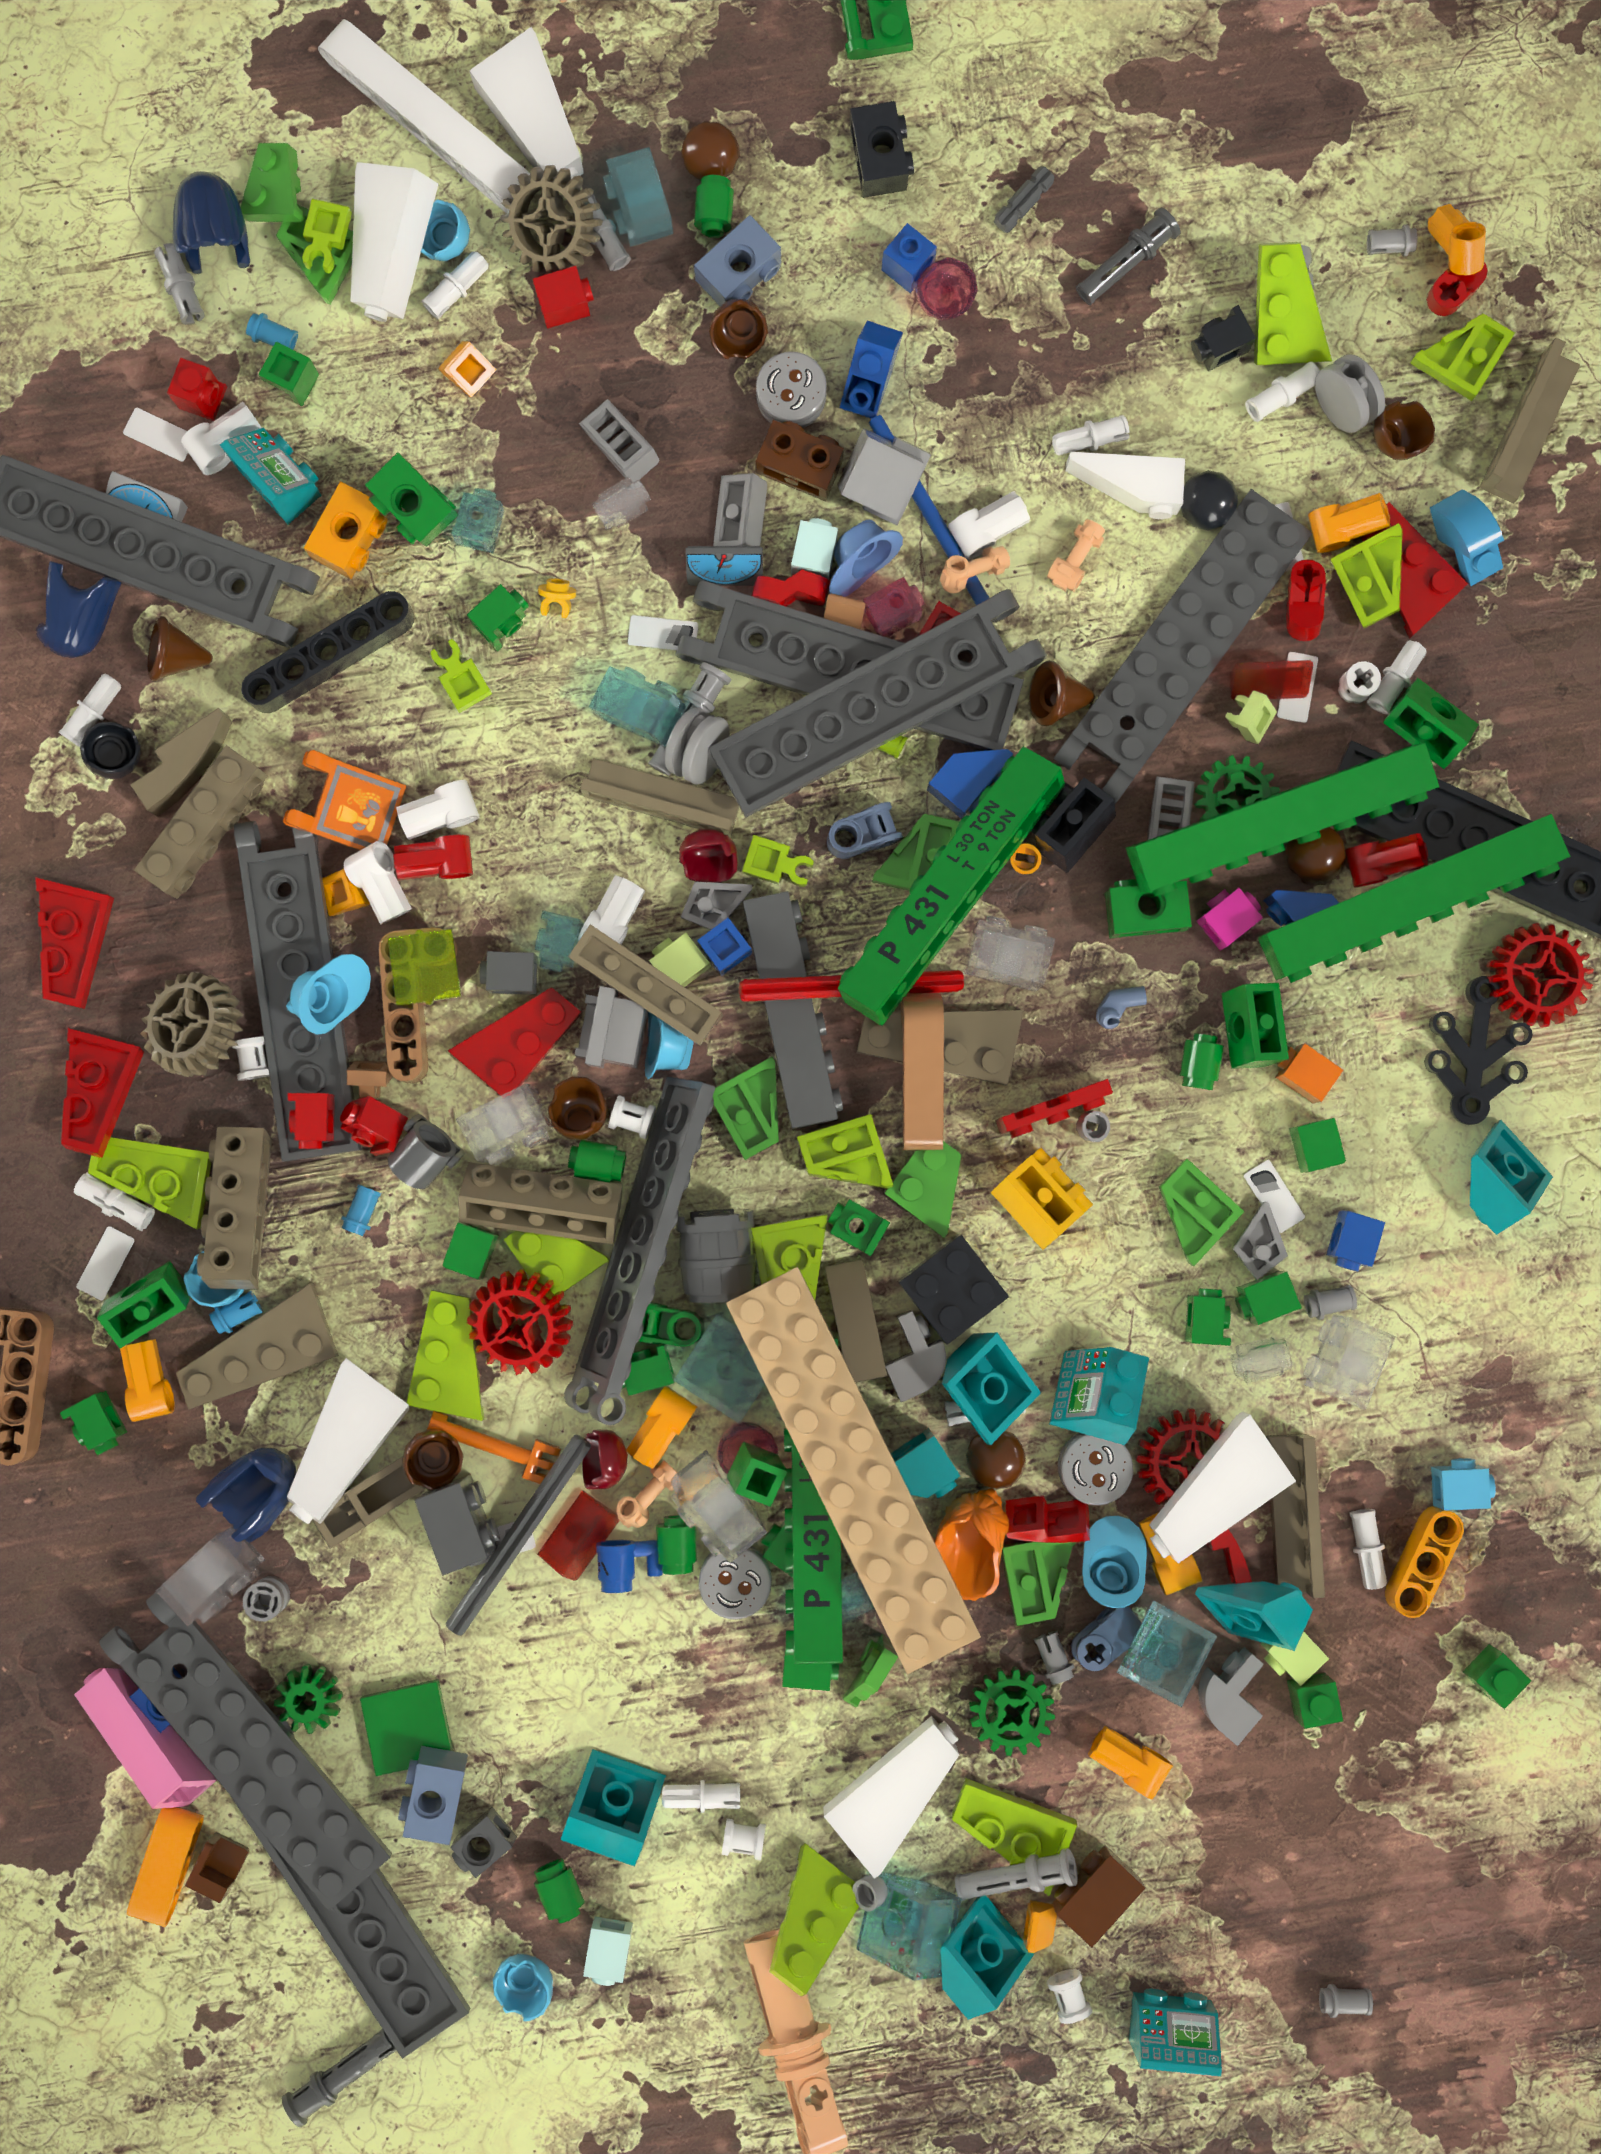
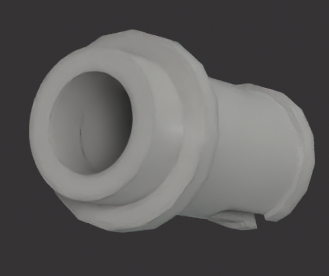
M1408 224L1403 225L1402 229H1371L1368 231L1367 253L1369 256L1373 254L1401 253L1403 257H1406L1409 252L1416 251L1417 230L1416 228H1410Z
M1346 1285L1345 1287L1322 1292L1313 1289L1310 1291V1294L1304 1296V1305L1309 1318L1316 1317L1318 1320H1322L1324 1315L1357 1309V1299L1353 1287Z
M1052 1631L1047 1636L1043 1634L1034 1639L1047 1670L1044 1676L1046 1679L1050 1678L1052 1685L1062 1683L1074 1677L1072 1669L1075 1667L1073 1663H1068L1058 1631Z
M1328 1984L1327 1988L1320 1989L1319 2005L1321 2012L1327 2013L1330 2018H1336L1338 2014H1364L1370 2016L1373 2011V1997L1370 1989H1338L1334 1984Z

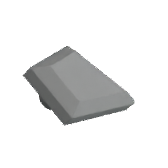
M694 882L681 918L712 930L732 915L752 891V885Z
M1263 1202L1232 1248L1256 1280L1288 1256L1268 1202Z

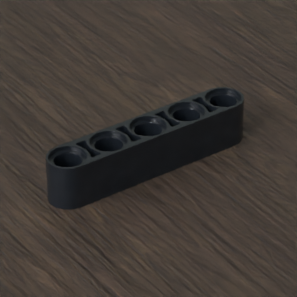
M388 591L380 594L248 674L242 682L241 691L243 697L257 711L262 713H272L406 633L414 623V613L404 596L398 592ZM391 607H403V613L398 619H386V613ZM358 627H370V633L365 639H353L354 631ZM326 646H337L336 655L332 659L322 660L320 658L321 652ZM303 665L304 672L302 676L296 680H289V670L293 666ZM262 685H270L271 692L269 696L263 700H256L255 693L257 689Z

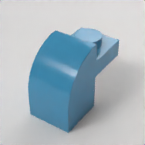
M1462 489L1430 507L1437 538L1440 542L1455 550L1461 577L1469 586H1473L1503 569L1498 544L1504 541L1502 532L1491 511L1479 498Z

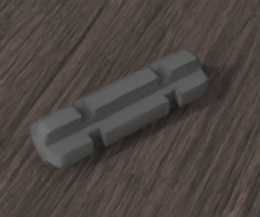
M1045 166L1038 167L1031 175L1032 178L1026 180L1007 201L1008 205L1003 206L995 215L994 223L1004 233H1009L1017 225V220L1022 219L1041 198L1040 195L1053 185L1055 177Z

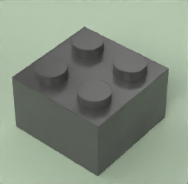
M471 1474L456 1479L438 1489L428 1490L414 1500L442 1576L488 1559L496 1550L497 1544L495 1541L500 1540L499 1531L494 1519H487L482 1506V1504L486 1503L484 1490L479 1481L473 1482Z

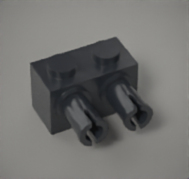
M1085 777L1075 788L1065 782V787L1053 801L1059 807L1050 817L1044 813L1030 831L1035 834L1036 846L1040 854L1066 873L1073 868L1116 817L1115 799Z

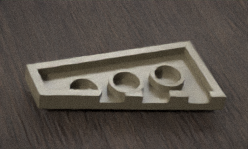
M1024 1010L944 1012V1072L1007 1086ZM892 1013L883 1026L864 1016L857 1053L903 1063L901 1013Z
M310 1283L176 1372L188 1410L339 1356L314 1283Z

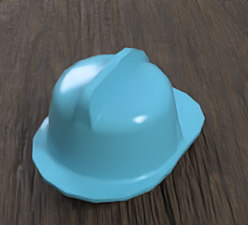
M353 954L340 955L329 961L319 970L308 971L300 975L293 983L290 1001L286 1007L289 1012L296 1014L300 1018L307 1031L314 1034H325L355 1011L365 1000L371 981L369 967L358 956Z
M648 1012V1046L645 1059L646 1078L650 1079L653 1077L656 1070L687 1069L690 1064L694 1042L650 1012Z
M1106 1516L1091 1526L1089 1529L1090 1541L1084 1542L1083 1583L1089 1595L1099 1604L1110 1608H1125L1135 1603L1143 1593L1147 1559L1146 1540L1140 1528L1130 1519L1121 1516Z

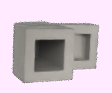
M911 1310L897 1315V1319L912 1352L885 1363L887 1373L900 1402H904L932 1388L940 1379L946 1363V1351L943 1341L939 1339L927 1345L925 1338L931 1336L922 1314L915 1317Z
M1245 1647L1240 1652L1234 1651L1222 1665L1224 1672L1220 1676L1207 1667L1201 1676L1198 1689L1200 1705L1205 1715L1220 1732L1237 1746L1263 1716L1251 1703L1240 1695L1241 1691L1264 1665Z

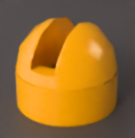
M1021 843L1011 856L1010 862L1018 873L1031 874L1039 868L1041 854L1033 844ZM1016 853L1035 856L1034 863L1016 860Z

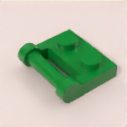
M840 0L848 42L845 44L848 59L860 60L913 50V37L906 0H866L873 38L869 40L862 38L856 0Z

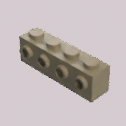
M226 745L134 871L166 894L178 899L181 894L191 887L195 880V875L201 866L213 857L217 851L218 843L226 832L233 829L234 825L238 823L241 812L248 802L260 793L268 776L257 766Z
M217 1127L216 1139L210 1141L209 1159L213 1163L212 1177H207L205 1183V1196L209 1200L208 1215L204 1214L201 1221V1234L205 1238L204 1253H199L197 1259L198 1276H202L201 1280L210 1289L258 1290L272 1139L264 1128Z
M468 1162L459 1192V1222L613 1245L621 1211L622 1184Z

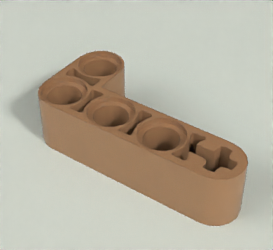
M432 927L392 931L384 935L379 942L378 950L387 1066L390 1074L395 1079L404 1083L414 1084L420 1082L425 1078L429 1066L421 968L448 965L457 955L458 947L455 939L441 928ZM439 937L445 938L447 943L445 952L437 957L431 956L429 953L431 941ZM398 941H406L408 945L406 956L400 960H393L390 954L393 944ZM401 979H408L411 984L410 993L405 998H396L393 992L394 985ZM404 1017H411L414 1022V1030L409 1036L400 1037L396 1030L397 1023ZM398 1044L408 1046L416 1044L415 1049L408 1047L409 1059L417 1062L416 1067L410 1068V1075L400 1069V1064L407 1061L406 1050L398 1048Z
M907 993L901 1001V1026L903 1032V1150H943V1000L941 993Z
M0 1306V1345H4L0 1374V1464L6 1466L19 1464L33 1458L40 1444L54 1333V1323L51 1317L42 1311ZM28 1319L33 1320L37 1326V1332L33 1339L27 1337L24 1332V1325ZM23 1358L29 1360L32 1365V1372L28 1378L24 1377L19 1371V1364ZM18 1397L22 1398L27 1405V1411L23 1417L19 1416L14 1409V1403ZM24 1425L22 1430H20V1427L12 1428V1426ZM12 1440H14V1444L20 1445L21 1450L17 1452L16 1448L10 1446Z

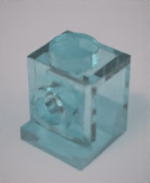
M480 488L474 489L473 494L463 492L459 515L451 532L457 545L494 553L504 514L501 501L496 500L497 495L495 493ZM473 511L484 513L483 517L479 520L471 518Z
M542 910L541 919L547 923L546 929H539L535 944V950L540 951L539 958L541 960L539 967L555 972H562L563 966L573 969L574 961L569 959L568 956L578 943V937L584 924L580 919Z

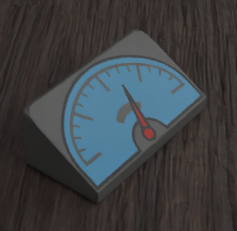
M688 546L686 548L687 583L691 586H697L699 581H706L719 586H754L757 577L763 576V547Z

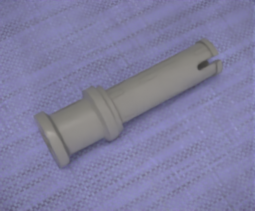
M706 662L701 663L699 667L701 672L692 688L685 690L684 698L682 699L685 703L648 763L651 767L667 776H670L671 773L665 766V749L677 721L686 711L694 707H700L712 713L715 709L713 703L724 685H729L732 680L724 672Z
M1066 1848L1062 1849L1060 1854L1039 1858L1036 1854L1030 1855L1029 1858H1026L1025 1863L967 1874H957V1877H955V1887L958 1898L961 1901L1029 1887L1032 1891L1043 1892L1045 1887L1066 1883L1068 1886H1076L1078 1880L1077 1868L1071 1850Z

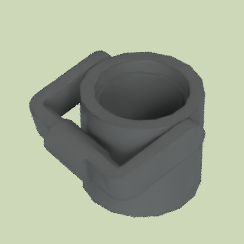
M417 1114L403 1127L407 1134L396 1146L394 1152L390 1153L387 1160L392 1172L402 1182L415 1189L424 1190L431 1185L446 1165L450 1169L453 1168L465 1155V1152L442 1129L432 1124L421 1114Z

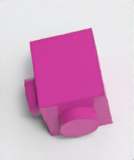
M1238 888L1229 894L1224 889L1207 903L1211 910L1199 918L1197 923L1221 951L1263 919V917L1258 912L1261 910V906L1251 893H1243Z

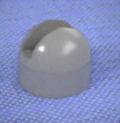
M1087 1111L1078 1117L1076 1131L1086 1141L1100 1142L1109 1134L1110 1121L1100 1111ZM1086 1123L1099 1124L1097 1131L1087 1129Z
M872 1875L864 1876L856 1881L853 1885V1892L856 1896L855 1901L863 1910L873 1911L886 1900L888 1888L885 1881L879 1876L874 1879Z

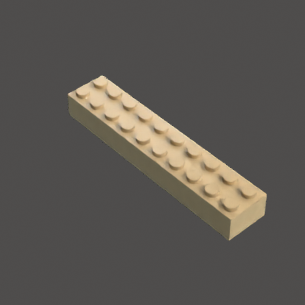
M796 1267L727 1302L726 1305L907 1675L981 1638L969 1610L799 1268Z

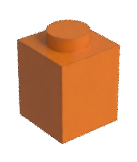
M1306 1043L1296 1046L1295 1049L1289 1047V1059L1277 1063V1066L1281 1069L1275 1078L1311 1103L1322 1102L1343 1072V1069Z

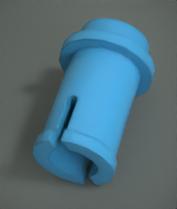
M253 313L246 328V335L251 337L252 342L258 343L262 341L271 346L278 342L294 350L297 343L298 331L291 330L269 320L268 315L265 313L260 315Z
M358 1184L346 1217H341V1220L344 1221L341 1228L363 1236L366 1229L370 1230L371 1228L368 1226L378 1198L382 1193Z
M252 1291L247 1292L246 1295L228 1305L214 1307L215 1311L209 1313L210 1319L219 1334L225 1331L229 1334L233 1332L232 1327L257 1314L263 1313L262 1307L256 1303L258 1299Z

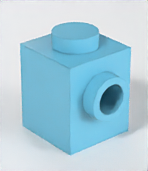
M1451 1459V1466L1431 1467L1433 1506L1442 1510L1491 1508V1498L1495 1497L1496 1492L1495 1480L1493 1475L1489 1474L1488 1468L1475 1464V1459Z

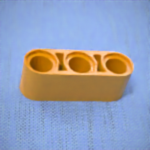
M1432 1506L1421 1513L1385 1590L1386 1601L1389 1606L1406 1617H1420L1427 1611L1459 1545L1464 1527L1462 1520L1454 1512ZM1445 1516L1448 1520L1447 1530L1442 1535L1436 1536L1433 1528L1434 1523L1438 1518ZM1424 1552H1429L1431 1555L1430 1566L1423 1571H1419L1417 1568L1418 1557ZM1407 1588H1413L1415 1593L1414 1600L1407 1606H1401V1593Z
M180 1807L161 1809L127 1908L128 1916L162 1927L168 1925L203 1825L204 1815Z

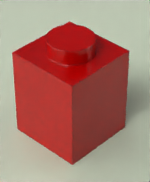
M576 266L532 279L547 329L590 316L587 302L594 300L587 277L580 279Z

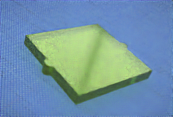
M452 929L426 933L422 930H417L416 934L388 938L397 1006L423 1002L427 1005H432L437 1000L462 997Z

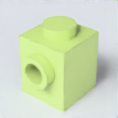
M684 933L674 942L670 938L661 942L652 950L654 957L649 960L652 966L683 987H686L711 967L709 961L687 933Z
M1304 1631L1295 1651L1261 1643L1262 1647L1269 1653L1263 1659L1279 1676L1287 1672L1300 1686L1329 1660Z

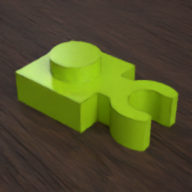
M316 199L311 200L303 232L305 240L312 243L305 248L302 256L303 263L307 269H311L312 262L316 257L322 256L324 257L322 267L325 273L330 274L335 263L331 250L332 247L342 250L344 248L352 215L349 207Z
M450 639L448 643L453 650L451 657L442 659L435 649L431 650V657L439 668L447 670L445 674L438 678L456 709L461 713L492 695V692L471 658L461 664V649L453 639Z
M753 835L742 873L779 885L783 874L788 876L794 885L805 887L808 880L798 877L795 870L800 865L813 867L814 861L807 856H797L794 859L789 858L790 846Z

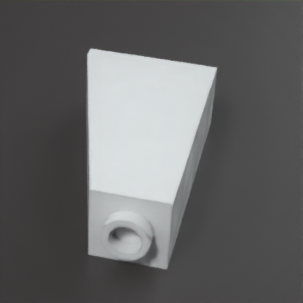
M530 27L469 70L474 89L532 167H540L544 171L545 166L555 165L557 172L561 168H568L572 179L574 176H581L584 173L581 157L535 31Z
M357 162L355 169L351 302L364 308L365 316L381 322H386L387 317L404 319L438 188V183L415 168Z
M347 1358L340 1365L287 1495L288 1500L293 1504L289 1511L306 1524H309L312 1519L319 1524L322 1523L409 1411V1405Z
M1242 1411L1236 1415L1149 1524L1156 1534L1150 1540L1163 1558L1170 1555L1172 1559L1180 1563L1296 1482L1250 1414Z
M932 1716L929 1717L823 1806L825 1819L874 1879L882 1873L959 1756L957 1746L954 1744L959 1738L945 1721L938 1724Z

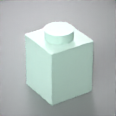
M811 518L809 522L800 520L791 563V575L796 574L800 570H805L829 580L838 538L837 527H832L829 521L819 518Z
M594 1917L583 1977L592 1978L591 1980L594 1983L605 1986L614 1985L615 1982L623 1983L633 1927L632 1922Z

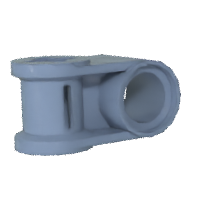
M880 803L834 822L829 830L826 841L830 853L836 858L848 859L901 841L903 835L901 832H897L890 814L892 809L891 803ZM842 830L849 831L855 838V844L851 847H841L835 841L834 835Z
M1129 1606L1125 1608L1106 1607L1094 1621L1076 1634L1071 1643V1653L1074 1659L1086 1669L1100 1671L1106 1668L1123 1652L1129 1650L1131 1645L1135 1646L1136 1642L1134 1640L1137 1637L1136 1635L1140 1636L1142 1631H1139V1629L1141 1630L1143 1623ZM1090 1642L1096 1646L1095 1650L1098 1653L1094 1658L1087 1655L1088 1651L1085 1648Z

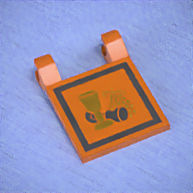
M306 751L302 764L305 767L327 773L328 775L314 817L291 809L285 812L283 823L357 850H361L376 841H381L387 845L398 814L396 807L401 804L406 785L336 760L318 751Z

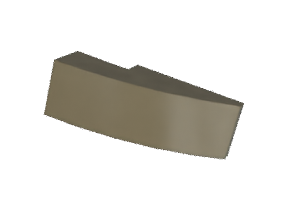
M217 708L154 750L162 764L131 784V787L145 808L158 817L178 802L197 783L211 765L232 724L229 716L220 708Z
M863 1259L825 1266L842 1355L855 1382L886 1377L887 1372Z
M403 1456L344 1493L321 1524L312 1519L329 1549L425 1489L418 1485H412L408 1480L402 1463Z

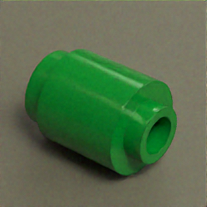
M707 175L701 178L700 185L696 188L694 226L706 237L719 238L732 229L734 190L731 188V181L728 178L720 175Z
M1194 1033L1193 1040L1185 1039L1180 1076H1183L1182 1086L1213 1091L1214 1081L1218 1082L1224 1049V1045L1216 1044L1217 1036Z
M581 1139L579 1146L572 1145L568 1168L574 1169V1177L609 1183L612 1180L621 1182L627 1151L618 1150L617 1145Z
M686 1515L665 1516L664 1523L656 1525L658 1564L662 1565V1573L667 1575L691 1573L694 1571L693 1563L697 1562L695 1523L687 1521Z
M563 1858L546 1863L534 1871L537 1879L534 1885L548 1920L557 1919L558 1923L561 1924L577 1917L580 1914L579 1907L585 1901L571 1866H566Z

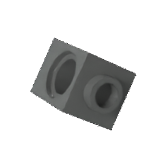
M487 951V961H481L480 984H486V991L490 994L537 995L538 956L530 952Z
M491 1807L456 1836L450 1847L454 1851L452 1857L462 1871H470L477 1878L513 1847L517 1836L497 1811ZM483 1837L490 1843L491 1849L487 1852H479L473 1848L471 1839Z

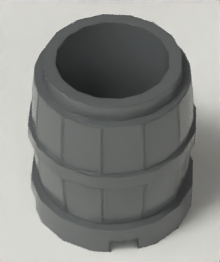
M734 1209L690 1212L691 1220H685L682 1213L679 1214L676 1223V1231L680 1232V1258H678V1264L681 1267L684 1294L689 1296L690 1302H729L755 1288L756 1253L754 1252L751 1227L754 1226L753 1210L743 1209L744 1216L734 1214Z

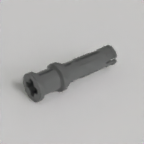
M1158 208L1154 212V217L1141 229L1135 228L1130 232L1129 242L1107 259L1082 283L1076 286L1077 293L1086 304L1092 305L1099 296L1104 294L1142 260H1152L1157 254V249L1170 238L1176 239L1180 236V227L1171 213L1165 208ZM1156 230H1159L1156 236L1151 237ZM1119 262L1122 263V265L1119 268H1117L1111 275H1109L1105 280H1101V278L1105 274H1107L1113 267H1115Z
M381 2029L371 2039L360 2045L325 2072H314L310 2076V2081L294 2093L287 2092L282 2096L284 2110L297 2127L306 2125L308 2117L324 2105L327 2107L333 2105L339 2092L371 2070L383 2059L397 2051L384 2030Z

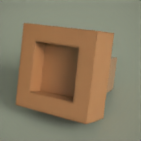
M354 1061L347 1069V1085L359 1086V1098L371 1096L377 1100V1098H380L381 1087H386L393 1078L389 1072L387 1062Z

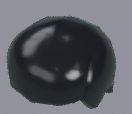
M1211 470L1192 476L1184 485L1183 504L1181 506L1183 517L1193 527L1207 531L1225 525L1236 511L1238 503V493L1233 481L1223 473Z
M103 722L96 724L85 732L80 745V752L84 764L93 774L106 780L121 779L132 773L139 763L141 745L131 728L116 722Z

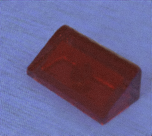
M1311 660L1237 663L1230 672L1231 698L1236 701L1237 695H1244L1249 698L1253 690L1267 695L1269 699L1305 698L1309 693L1313 662Z
M582 1490L537 1555L562 1577L576 1581L596 1555V1543L606 1541L618 1524V1515L589 1493Z

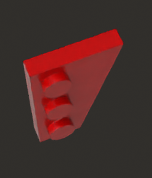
M1388 502L1386 505L1390 515V527L1399 523L1403 530L1399 612L1406 624L1404 628L1410 639L1468 583ZM1390 527L1361 536V539L1365 541Z
M35 877L40 905L38 926L41 927L42 938L40 962L43 999L85 1009L114 897Z
M551 987L449 1049L448 1052L505 1100L509 1101L582 1012Z
M68 1028L69 1059L66 1061L65 1067L67 1093L63 1101L61 1144L66 1149L103 1158L144 1051L139 1046Z
M1105 1079L1057 1098L1033 1105L1019 1112L1003 1116L995 1120L1000 1135L1010 1132L1011 1138H1015L1034 1131L1031 1123L1046 1118L1047 1124L1051 1125L1070 1118L1068 1110L1082 1105L1084 1112L1105 1105L1104 1097L1113 1094L1109 1080Z

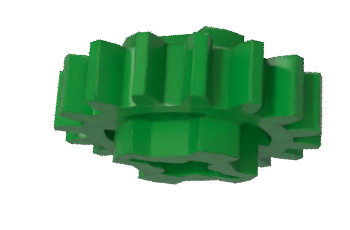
M1231 755L1226 759L1225 767L1217 760L1211 765L1214 774L1205 771L1201 775V779L1206 785H1198L1194 791L1203 796L1202 799L1194 804L1195 808H1204L1206 812L1199 820L1202 821L1219 815L1217 810L1224 813L1279 793V787L1269 786V782L1274 778V774L1270 773L1264 776L1261 773L1264 766L1262 762L1258 763L1255 767L1249 766L1250 756H1245L1240 764H1237L1234 755ZM1244 775L1253 780L1256 785H1253L1252 783L1247 781L1244 778ZM1224 776V789L1213 793L1216 782ZM1235 791L1237 796L1248 798L1238 805L1237 800H1230L1227 797Z
M1013 1666L1011 1674L1005 1676L1004 1671L1000 1667L997 1668V1679L992 1680L989 1676L984 1675L983 1679L986 1687L984 1689L974 1687L973 1692L979 1698V1701L969 1702V1709L972 1712L978 1713V1715L970 1719L972 1727H982L977 1734L981 1742L989 1737L991 1738L989 1747L993 1752L1000 1745H1003L1006 1756H1011L1013 1747H1019L1021 1753L1025 1755L1027 1754L1026 1744L1032 1742L1033 1745L1039 1748L1041 1743L1038 1735L1040 1733L1050 1735L1051 1730L1045 1724V1721L1054 1720L1055 1714L1053 1711L1046 1709V1707L1053 1704L1054 1700L1051 1695H1041L1047 1686L1043 1680L1033 1684L1034 1674L1030 1670L1024 1677H1020L1018 1667ZM1019 1686L1022 1688L1015 1692L1006 1691L1003 1687ZM992 1698L995 1702L994 1712L989 1715V1719H986L987 1703ZM1037 1702V1717L1032 1725L1029 1720L1030 1710L1035 1707ZM1008 1704L1014 1708L1017 1707L1019 1715L1014 1718L1012 1715L1006 1714L1004 1708ZM1005 1731H1016L1020 1735L1006 1736L1002 1735V1733Z

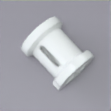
M1366 661L1352 665L1339 679L1338 692L1341 698L1348 703L1354 702L1358 704L1365 701L1380 685L1381 675L1378 668ZM1359 678L1363 679L1365 684L1357 688L1353 682Z
M264 1036L236 1040L238 1046H233L232 1048L237 1049L240 1073L237 1074L238 1081L270 1076L264 1048Z
M618 1095L608 1128H624L639 1133L640 1138L646 1139L656 1106L649 1105L646 1108L627 1102L625 1097Z
M727 1819L722 1855L728 1856L730 1852L754 1855L755 1860L761 1861L766 1824L760 1823L758 1827L734 1824L733 1819Z
M1077 1969L1060 1971L1047 1980L1048 1988L1054 1991L1059 2011L1057 2014L1059 2020L1064 2024L1084 2020L1092 2014L1090 2003L1086 2002L1081 1988L1082 1974Z

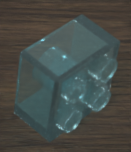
M719 1312L715 1315L673 1380L739 1424L765 1385L736 1323Z

